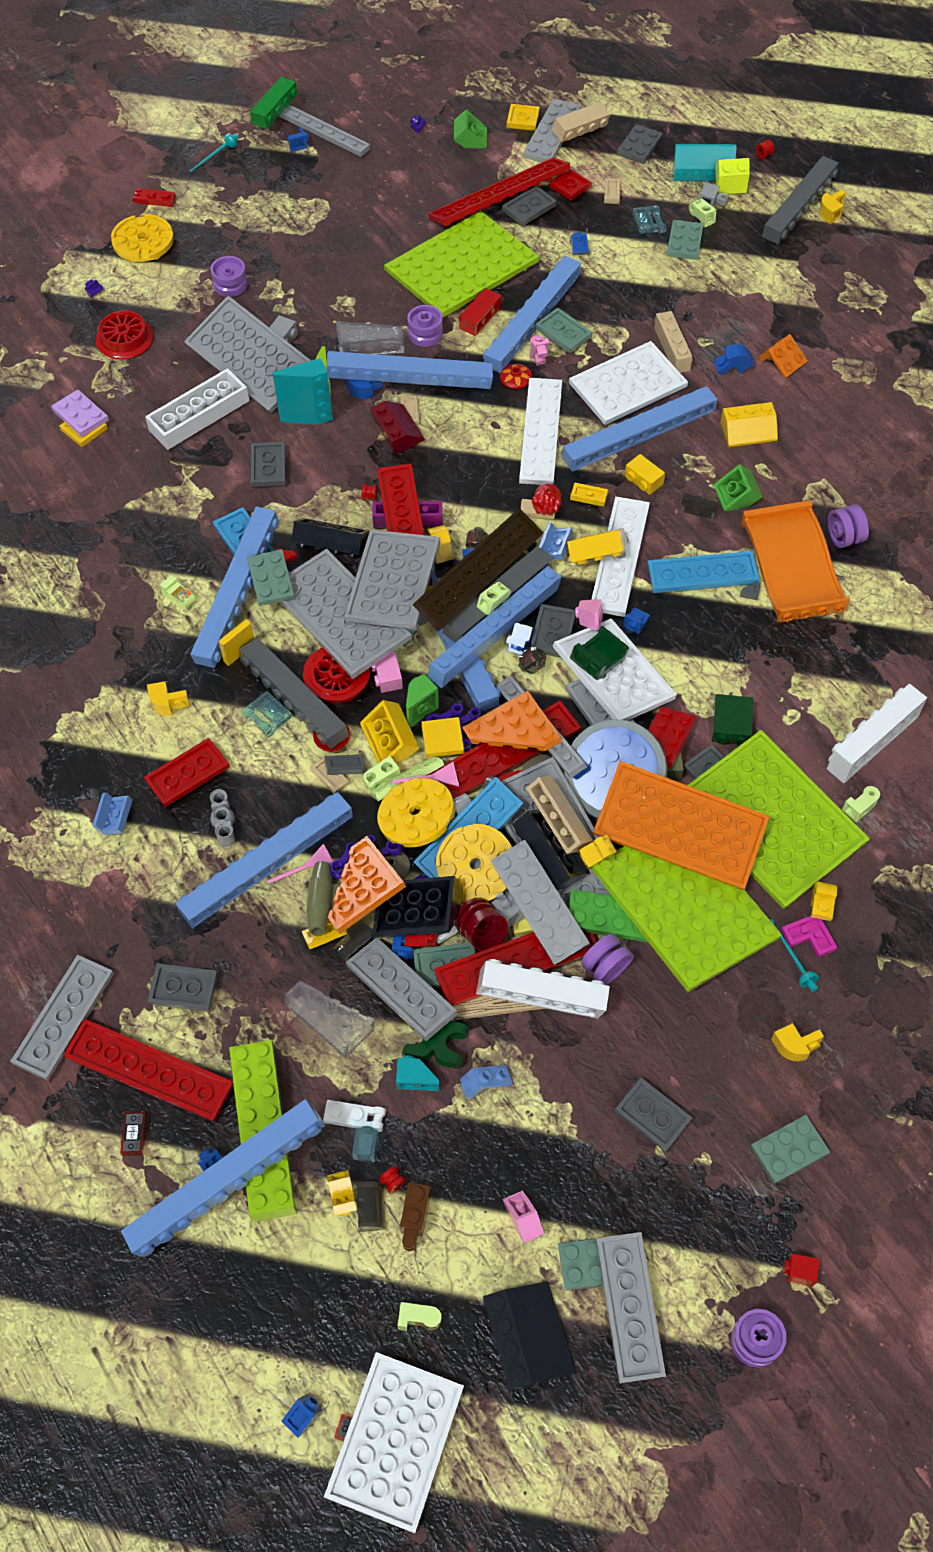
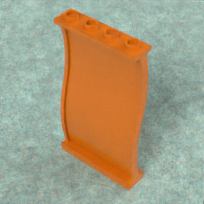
M811 500L743 511L741 524L743 528H746L753 544L768 597L777 615V622H789L794 619H806L818 615L824 616L835 612L841 613L847 610L850 598L845 596L837 579L825 537L812 510Z

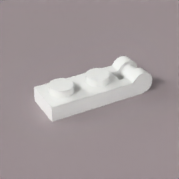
M327 1100L323 1122L381 1132L383 1129L382 1118L385 1117L386 1109ZM369 1115H370V1116H374V1119H373L372 1122H369V1121H368V1116H369Z

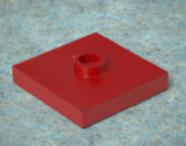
M569 169L551 181L549 187L572 201L591 188L592 182L574 170Z

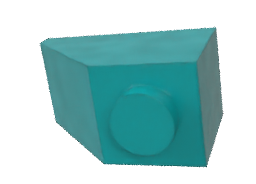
M409 1055L398 1058L397 1089L439 1091L438 1078L420 1059Z

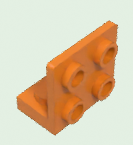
M791 334L779 340L758 356L761 362L766 359L769 361L773 360L784 378L791 375L807 362L806 357Z

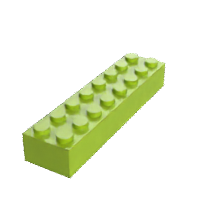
M272 1040L229 1047L241 1144L283 1115L275 1049ZM289 1153L285 1154L280 1162L268 1166L263 1174L247 1181V1200L249 1216L252 1222L297 1214Z

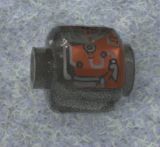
M475 527L468 531L465 547L475 548L489 534L483 528Z
M531 647L519 656V667L528 674L536 673L546 664V655L540 648Z

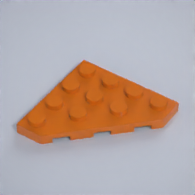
M528 690L462 727L472 744L482 742L488 743L490 746L503 747V745H512L513 748L528 749V747H533L540 751H546L562 742L561 737Z
M368 836L350 848V858L348 864L344 866L341 876L342 882L340 887L337 888L333 900L335 904L333 910H330L328 919L339 934L406 887L403 880Z

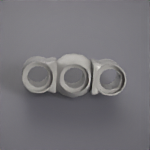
M217 789L210 795L212 804L210 821L215 827L219 844L223 847H229L235 842L233 828L235 815L230 809L226 792Z

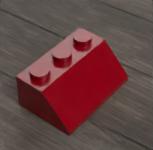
M383 401L371 407L373 419L394 454L425 440L403 404Z

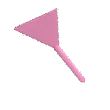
M453 762L432 775L392 780V783H401L414 778H428L459 787Z
M323 844L305 865L269 879L268 882H275L306 868H314L315 863L318 861L328 862L331 866L333 860Z

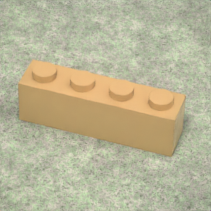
M601 102L555 118L551 130L561 142L571 140L587 132L605 127L610 113Z
M672 311L656 314L654 329L668 360L679 373L690 371L692 354Z
M552 775L539 777L526 788L567 854L576 853L593 841Z

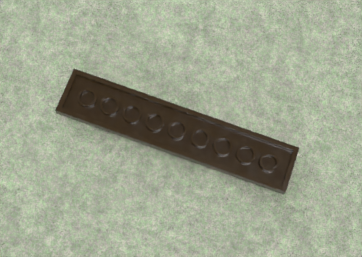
M520 508L517 509L415 601L413 606L439 632L540 538L544 532Z

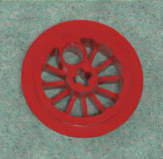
M126 310L116 311L107 315L100 322L96 334V346L101 353L110 358L129 359L142 354L150 347L153 342L154 333L151 326L139 314Z
M320 648L307 659L304 665L303 680L305 685L318 698L328 703L340 704L354 699L366 686L370 676V668L358 675L357 679H352L340 665L334 663L336 661L324 648Z

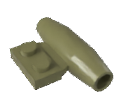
M325 861L315 863L308 886L307 921L309 933L314 936H321L325 933L329 920L328 915L330 910H333L335 904L333 900L337 888L341 885V883L332 884L330 864Z

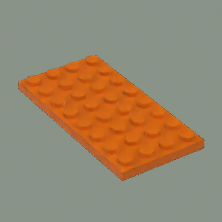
M619 761L593 834L599 837L607 835L612 842L744 890L769 816Z

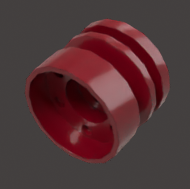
M481 897L472 898L461 905L454 921L456 929L478 951L501 944L508 932V922L504 916L488 900Z

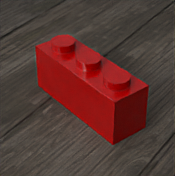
M485 288L468 305V308L460 314L458 319L459 329L476 336L500 310L502 295Z

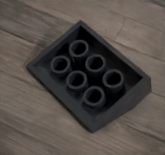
M455 876L403 880L406 887L375 910L373 938L450 933L461 906L463 887Z
M548 1281L505 1289L483 1296L485 1311L509 1394L576 1374Z

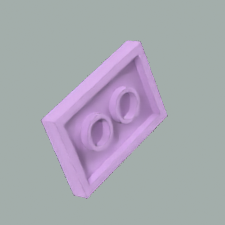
M79 390L74 391L51 406L52 411L81 437L109 421L108 416Z

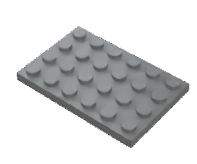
M370 530L345 612V621L417 630L421 613L413 604L428 589L441 542L440 537Z

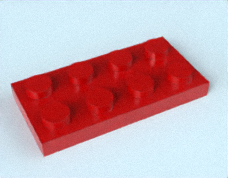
M660 707L648 731L660 743L666 756L667 767L672 768L696 723L697 716Z
M207 738L146 775L144 779L163 806L167 807L230 768V765L210 738Z

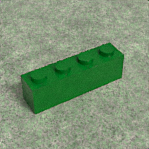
M281 77L250 111L252 124L267 129L283 110L289 106L292 100L297 97L298 89L296 82Z

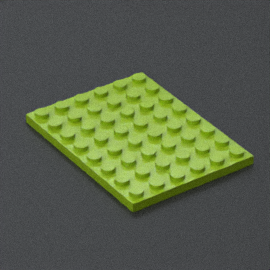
M480 210L384 265V270L423 303L438 308L442 316L445 317L476 299L477 295L485 288L491 290L540 261V256Z
M762 730L687 785L769 816L750 875L783 909H786L812 888L816 881L822 880L870 840Z
M626 846L616 850L617 852L612 856L590 867L687 992L779 940L782 936L745 890H740Z

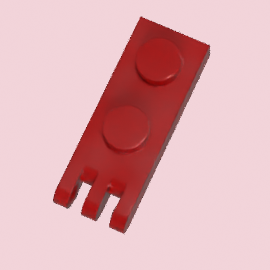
M137 188L132 201L139 204L172 207L176 194L170 191Z

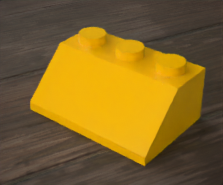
M772 402L723 408L720 423L728 447L778 440L776 412Z
M624 528L576 538L567 542L571 562H577V565L587 563V559L594 558V561L605 559L604 555L611 554V557L622 555V551L626 550Z
M383 700L360 722L377 763H380L389 756H391L395 763L408 759L419 749L399 703Z

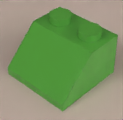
M466 109L454 119V140L464 148H486L487 126Z
M741 464L713 484L726 512L750 507L763 497L752 471Z
M424 673L419 677H415L409 683L406 711L407 722L410 728L439 708L438 687Z

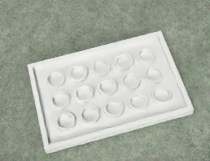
M652 341L569 378V384L604 425L684 389L688 385V381Z
M612 619L602 622L601 626H604L629 646V650L625 660L598 681L570 659L573 647L577 643L585 644L597 635L598 631L587 628L555 641L553 644L556 652L613 720L628 721L675 700L677 696L674 690Z
M376 1352L324 1498L415 1533L464 1386Z

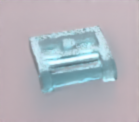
M659 206L633 208L632 214L640 234L651 232L664 233L667 230L665 223L661 219ZM651 214L654 216L657 224H654Z
M268 691L259 696L242 711L246 718H250L263 730V734L266 737L272 736L275 730L292 718L291 712ZM258 709L272 723L267 725L254 711Z

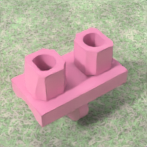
M535 335L530 340L531 349L529 357L530 360L534 359L538 366L546 363L545 357L548 356L549 339H543L541 336Z

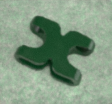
M449 1021L427 1041L423 1039L418 1044H406L401 1054L402 1056H414L423 1063L429 1061L434 1056L439 1066L460 1068L463 1062L461 1055L449 1050L447 1044L453 1039H465L468 1036L469 1028L463 1023Z

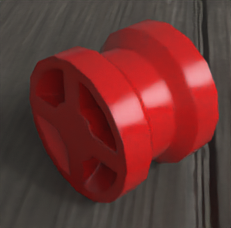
M765 140L756 146V154L760 159L773 154L775 150L774 144L770 140Z
M363 483L362 501L367 499L371 501L377 500V484L369 486Z
M397 1166L388 1169L379 1178V1181L387 1186L389 1194L397 1192L407 1182L406 1178L399 1174Z

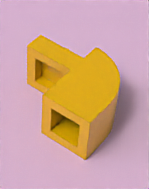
M841 189L832 195L826 192L822 197L819 214L829 224L841 218L846 195L844 190Z
M441 525L426 529L427 536L440 537L441 542L435 560L436 564L453 560L451 539L446 526Z
M166 681L147 685L152 707L160 715L172 716V709H182L190 706L186 690L169 693Z
M607 835L600 836L591 844L578 851L587 869L617 852Z
M815 882L810 904L812 906L811 917L827 921L832 920L835 899L837 897V885Z
M792 1023L775 1031L771 1040L783 1057L799 1062L807 1060L810 1051H814L821 1046L820 1043L824 1035L819 1029L801 1038Z
M346 1170L327 1175L335 1216H344L357 1211L349 1171Z

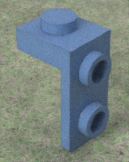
M506 1065L472 1068L460 1079L466 1099L474 1098L483 1089L507 1087L513 1084Z

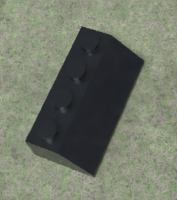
M302 518L294 521L291 542L296 543V546L307 547L309 545L313 546L315 550L322 551L325 548L330 549L331 553L340 554V552H345L347 556L357 557V555L363 553L370 531Z
M539 809L527 811L512 824L517 836L522 841L526 840L556 890L564 889L590 874L577 852L571 854L565 852Z

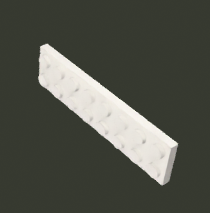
M529 378L519 479L521 484L541 485L544 483H554L562 380Z
M615 497L608 531L624 528L626 550L622 551V555L611 557V554L604 555L605 559L600 561L591 600L602 599V609L605 614L625 617L650 502Z

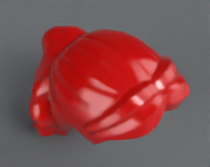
M553 483L541 484L536 489L531 501L533 508L537 514L553 515V513L558 512L559 506H561L562 494L560 489Z

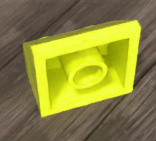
M749 158L718 160L715 163L716 185L720 186L719 194L747 193L750 175Z

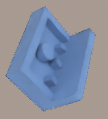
M548 523L539 547L554 558L553 560L564 559L568 549L567 542L572 539L574 532L571 528L556 529L553 523Z
M107 792L102 793L93 827L103 835L123 833L133 799L129 796L112 797Z

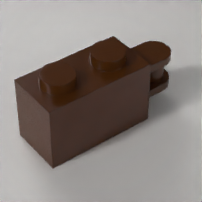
M408 1182L400 1223L401 1233H404L402 1239L403 1248L408 1252L416 1248L418 1236L423 1237L431 1195L430 1186Z

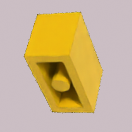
M639 454L626 464L625 477L650 495L664 484L665 472Z

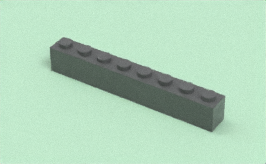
M822 156L764 225L762 237L776 244L785 239L788 232L794 229L796 222H799L803 214L808 212L811 204H814L817 197L822 195L825 187H828L831 180L837 177L839 162Z
M537 546L486 589L497 582H501L511 590L510 598L547 566L553 568L554 558ZM480 594L444 626L443 634L454 643L488 616L476 607Z
M258 638L240 648L241 662L246 667L249 666L255 677L262 679L266 688L270 687L277 699L281 698L284 701L286 708L289 711L292 710L296 718L300 722L303 721L307 729L311 733H315L323 745L326 744L332 749L349 737L347 726Z

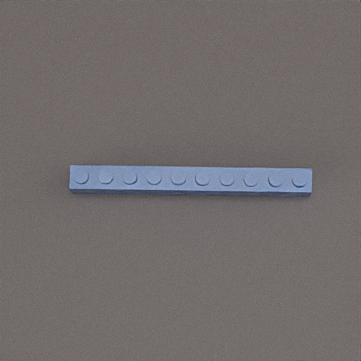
M564 256L561 261H558L556 267L549 272L548 277L541 282L540 287L534 290L531 298L526 300L522 309L517 311L516 316L509 321L508 326L501 331L499 337L493 340L490 348L485 350L483 354L484 362L492 363V370L501 373L504 367L510 363L535 332V324L551 312L580 276L581 262Z
M328 351L327 355L328 378L491 389L493 379L492 363L334 351Z
M707 386L697 389L692 393L654 407L618 424L611 425L604 430L597 431L573 443H568L563 446L562 458L573 472L716 411L718 399Z
M255 507L192 649L191 656L194 663L215 668L217 662L221 660L222 653L218 641L234 629L236 618L241 614L243 602L247 600L248 591L253 586L247 557L267 553V547L273 540V533L279 526L276 511Z
M547 566L430 664L428 678L440 688L444 687L510 631L515 623L523 620L556 592L562 576Z
M434 567L431 575L433 585L440 580V577L435 575ZM443 627L439 632L437 630L436 632L447 650L455 643L443 634ZM478 657L462 670L459 676L475 707L479 708L482 712L498 706L501 693L499 688L494 686L491 673H487L484 660Z
M338 792L326 797L324 802L318 806H313L308 813L302 817H297L292 824L286 828H281L273 837L265 839L254 850L246 852L241 859L230 863L225 870L214 874L206 883L199 884L190 894L182 896L176 902L178 911L191 928H194L353 817L352 808Z
M306 1099L122 1229L121 1232L132 1254L140 1257L148 1256L159 1244L172 1239L173 1234L189 1227L194 1219L207 1214L215 1204L224 1202L229 1197V1194L245 1187L247 1181L263 1174L268 1166L280 1162L289 1151L298 1149L303 1141L319 1134L325 1124L313 1104Z

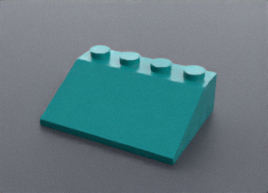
M321 358L272 372L280 422L321 424L333 420L328 372Z

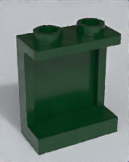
M601 626L597 635L585 644L577 643L573 647L570 659L598 681L625 660L629 646L604 626Z
M715 694L712 742L742 745L752 737L753 697Z

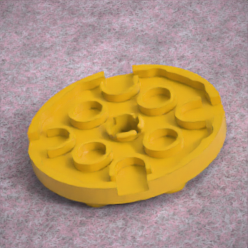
M144 214V217L135 218V215L119 222L111 233L114 251L120 257L131 262L159 259L171 248L174 240L170 224L165 219L151 214Z
M414 778L393 787L384 797L378 809V824L384 836L393 844H401L404 847L423 846L433 842L447 830V825L454 818L455 803L450 791L442 783L428 778ZM415 808L416 810H420L418 814L412 815V813L415 811Z
M473 824L457 828L445 838L438 850L436 857L438 877L455 876L463 887L461 902L465 903L472 898L478 897L491 902L496 899V895L501 892L504 893L507 888L490 860L512 848V845L501 832L488 825ZM474 859H480L481 867L478 869H472L471 862Z

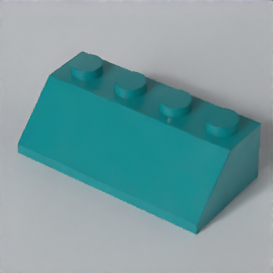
M676 144L672 168L673 181H716L715 163L718 160L736 159V144Z

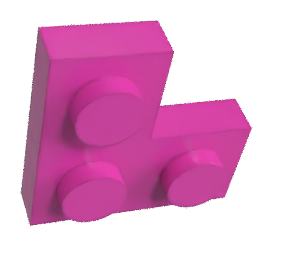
M809 916L783 926L781 929L790 948L809 941L818 958L832 953L838 948L822 919Z

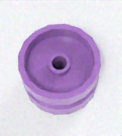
M224 256L212 263L210 270L213 286L219 295L235 297L247 289L248 281L245 265L240 258Z
M420 305L411 309L407 317L410 341L421 347H429L439 343L443 336V316L441 311L431 305Z
M853 504L846 506L844 509L832 510L829 513V533L838 548L848 547L852 543L858 544L867 540L869 534L868 521L859 505Z
M612 933L600 939L584 955L581 965L588 972H594L593 978L595 980L602 981L604 985H607L630 965L634 954L627 947H621L622 942Z
M754 1309L747 1311L739 1318L731 1332V1345L734 1354L741 1362L750 1367L761 1368L770 1365L783 1352L786 1345V1331L781 1320L768 1310ZM759 1336L761 1340L757 1341L755 1337Z

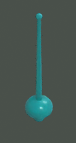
M227 133L224 137L225 143L193 169H190V172H193L194 169L226 146L235 148L237 146L236 140L239 139L236 133L234 135Z
M781 936V940L802 973L799 978V985L801 988L809 987L811 992L818 989L816 984L819 979L818 974L813 971H805L784 937Z

